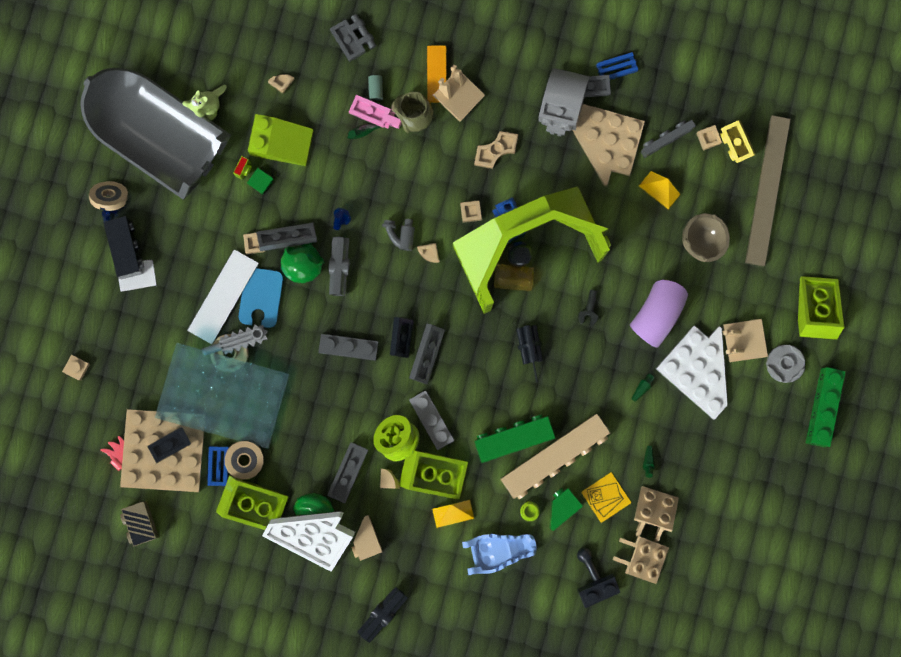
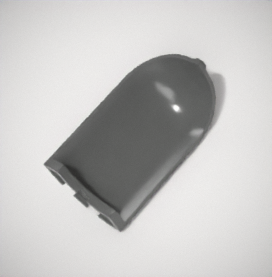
M108 68L97 72L93 76H88L84 81L83 85L85 87L81 96V112L88 129L94 137L183 200L197 188L198 184L196 182L202 175L206 177L214 166L211 162L216 154L221 155L230 139L231 134L205 116L202 118L198 117L191 109L182 104L183 101L138 72L124 68Z

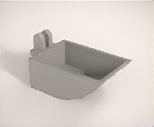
M556 68L552 69L538 116L539 122L547 126V132H550L552 135L555 133L557 136H565L566 131H576L590 76Z

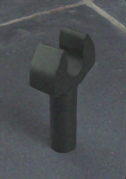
M590 290L586 310L580 311L578 315L580 324H583L586 315L591 317L590 326L596 323L598 315L593 310L597 291Z

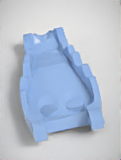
M486 534L462 542L463 548L471 547L475 567L468 568V575L500 571L520 559L534 556L537 550L535 539L530 534L519 536Z

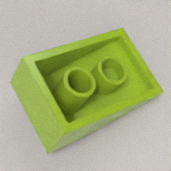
M255 114L248 152L250 156L306 166L313 129L274 117Z
M800 277L798 308L800 337L838 339L844 329L838 279Z
M415 450L404 461L399 486L412 491L459 500L468 462Z
M229 476L216 513L223 518L265 530L271 519L281 518L288 496Z

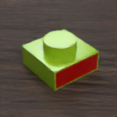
M241 156L233 172L235 177L243 180L244 176H248L251 170L249 159Z

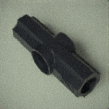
M397 587L392 589L384 601L380 602L371 612L370 617L357 633L370 643L383 627L385 628L393 619L396 611L408 597Z

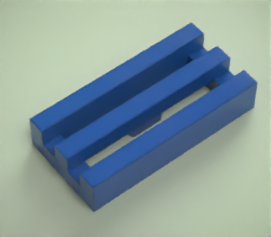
M633 52L597 63L596 67L599 76L630 65L632 66L630 69L610 74V80L637 72L638 67L633 58ZM627 59L630 60V61H627V62H624V63H621V64H617V65H614V66H611V67H608V68H604V69L601 68V67L608 66V65H611V64H614V63H617V62H621V61H624V60H627Z
M209 447L208 486H226L228 471L225 466V455L229 447ZM214 451H217L216 482H213ZM221 451H224L223 482H220Z

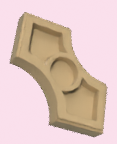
M500 131L495 141L488 145L478 146L474 165L493 169L495 162L501 156L515 154L518 134Z

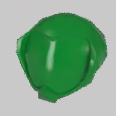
M310 243L295 247L287 246L281 258L283 273L288 279L296 283H306L314 280L321 274L322 265L324 264V259Z
M318 493L304 494L297 498L294 505L296 516L335 512L330 500Z

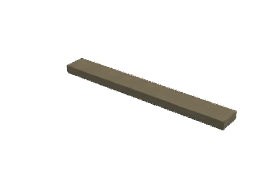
M770 117L745 263L764 267L766 263L790 119Z

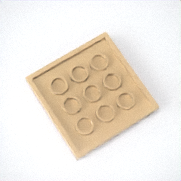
M127 409L120 487L199 492L205 415ZM183 427L191 445L156 463L147 446Z

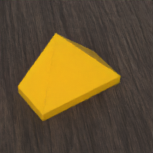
M652 171L639 185L640 188L667 209L680 196V193L669 179Z
M470 500L432 509L437 528L474 519Z

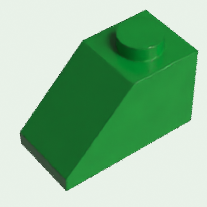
M560 488L553 494L555 498L551 501L549 523L551 531H554L583 507L568 488L565 490Z

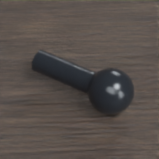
M586 547L580 548L577 552L578 560L585 563L593 581L601 579L591 560V550Z

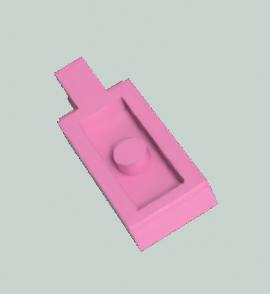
M358 95L355 96L349 110V114L382 128L388 129L389 126L399 129L402 124L400 119L394 117L395 113L391 109Z

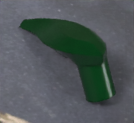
M375 124L362 125L349 131L347 138H362L381 127Z

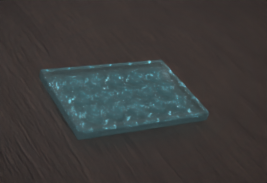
M176 343L155 418L238 441H249L257 446L269 448L289 374Z

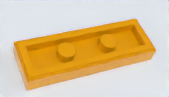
M427 46V100L430 103H440L433 94L439 89L440 84L438 81L441 78L445 79L444 83L446 82V46Z

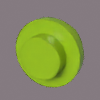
M526 502L520 509V514L526 521L536 520L540 513L538 505L534 502Z

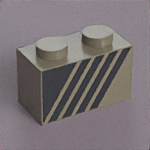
M147 501L121 509V521L123 525L127 526V539L130 544H133V547L159 538Z

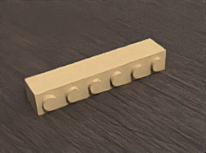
M595 414L500 480L513 499L516 497L521 499L528 494L527 489L532 486L534 488L539 487L544 483L543 479L548 475L553 477L558 474L561 466L565 464L568 467L576 461L574 457L580 453L584 456L592 450L591 446L596 442L598 445L605 442L610 432L600 417Z

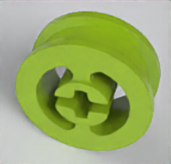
M393 415L383 420L374 434L375 448L391 461L406 459L415 451L419 443L418 429L401 415Z

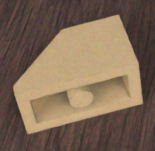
M369 515L364 517L354 539V546L351 547L355 558L359 557L360 561L383 552Z

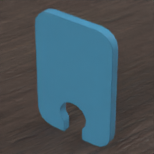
M258 268L254 270L242 291L239 320L242 324L252 325V313L254 310L260 309L265 314L261 325L266 328L276 325L283 284V276L280 272Z

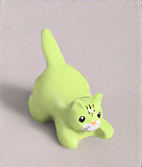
M222 85L213 92H200L197 90L191 100L183 101L182 104L191 109L198 117L202 118L205 116L213 120L217 116V111L220 107L218 97L225 92L227 86Z

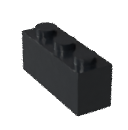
M124 216L103 222L117 278L122 280L143 274L142 269L145 267L142 257L138 255L137 250H140L138 240L134 239L133 232H135V226L133 221Z

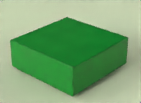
M257 168L247 184L263 195L274 179Z

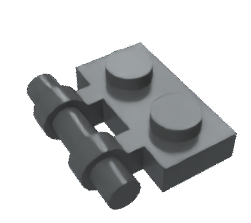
M357 14L351 17L354 22L353 24L349 25L345 19L330 28V32L349 62L366 53L363 45L367 44L370 50L377 46L373 35L367 31L365 22ZM356 30H359L362 38L359 40L354 33Z

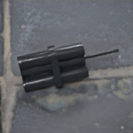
M537 325L517 328L518 350L521 352L523 365L533 363L536 382H538L534 362L543 361L541 350L542 342L539 340Z

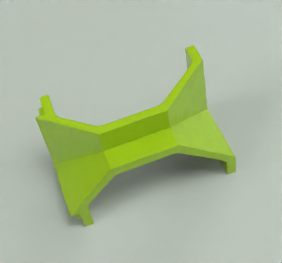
M578 187L540 197L490 220L453 242V248L484 314L490 312L494 304L487 288L488 281L507 242L511 238L551 220H556L585 235L597 262L602 261L610 251V241L607 236H604L608 228L595 224Z

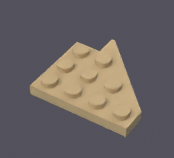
M582 104L576 131H572L603 185H608L611 171L630 176L645 121Z

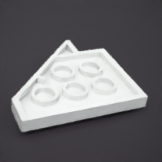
M693 326L656 370L714 420L727 406L722 328L720 326L717 327L708 338L698 328Z
M343 512L271 519L262 536L332 571L355 532L338 524Z

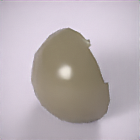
M704 213L694 216L687 222L683 229L682 242L685 249L694 258L703 262L718 260L725 254L729 247L730 236L728 228L719 217Z

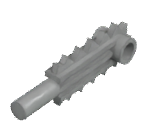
M254 325L253 330L247 327L245 332L240 329L238 335L232 332L231 337L225 334L224 337H220V343L202 348V353L206 356L222 350L227 355L228 353L232 354L234 349L240 351L241 346L247 349L249 344L254 347L256 341L262 344L263 340H267L266 334L268 331L264 330L263 325L259 327Z

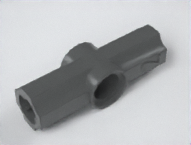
M333 237L332 256L329 261V295L346 296L347 276L349 275V238Z

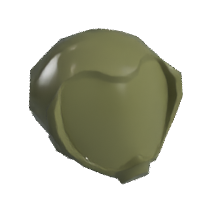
M419 92L401 94L392 104L391 110L400 119L406 133L422 131L432 122V106Z

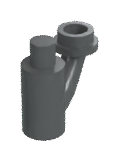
M405 219V226L401 227L400 238L397 237L393 230L396 229L395 221L384 220L382 227L386 228L392 243L400 250L412 251L415 230L412 227L413 220Z

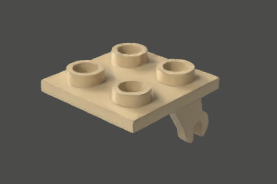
M453 65L450 78L445 83L443 78L438 81L440 86L433 96L458 121H461L485 95L461 70L456 69V65Z
M762 319L723 325V335H725L727 345L726 354H728L729 362L768 357Z
M642 486L634 518L635 521L639 522L635 536L641 535L645 523L658 527L654 539L656 543L659 542L663 530L672 532L679 498Z
M638 536L636 543L620 538L619 542L633 546L635 550L631 562L615 556L613 560L628 566L626 574L657 584L669 547Z

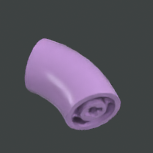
M669 280L655 282L644 305L630 323V327L643 340L658 348L675 325L688 297L686 289L676 282Z

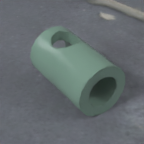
M369 76V100H383L382 76Z

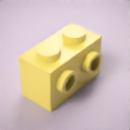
M740 120L721 128L723 133L720 135L724 144L728 143L730 150L728 153L732 161L735 160L736 163H739L756 155Z

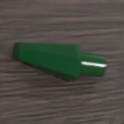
M648 374L644 380L640 381L631 400L637 401L651 388V383L654 380L653 375Z
M649 445L646 448L643 469L647 478L653 477V470L655 469L653 449Z

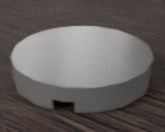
M778 346L767 357V371L778 382H793L803 374L805 358L802 352L795 346Z

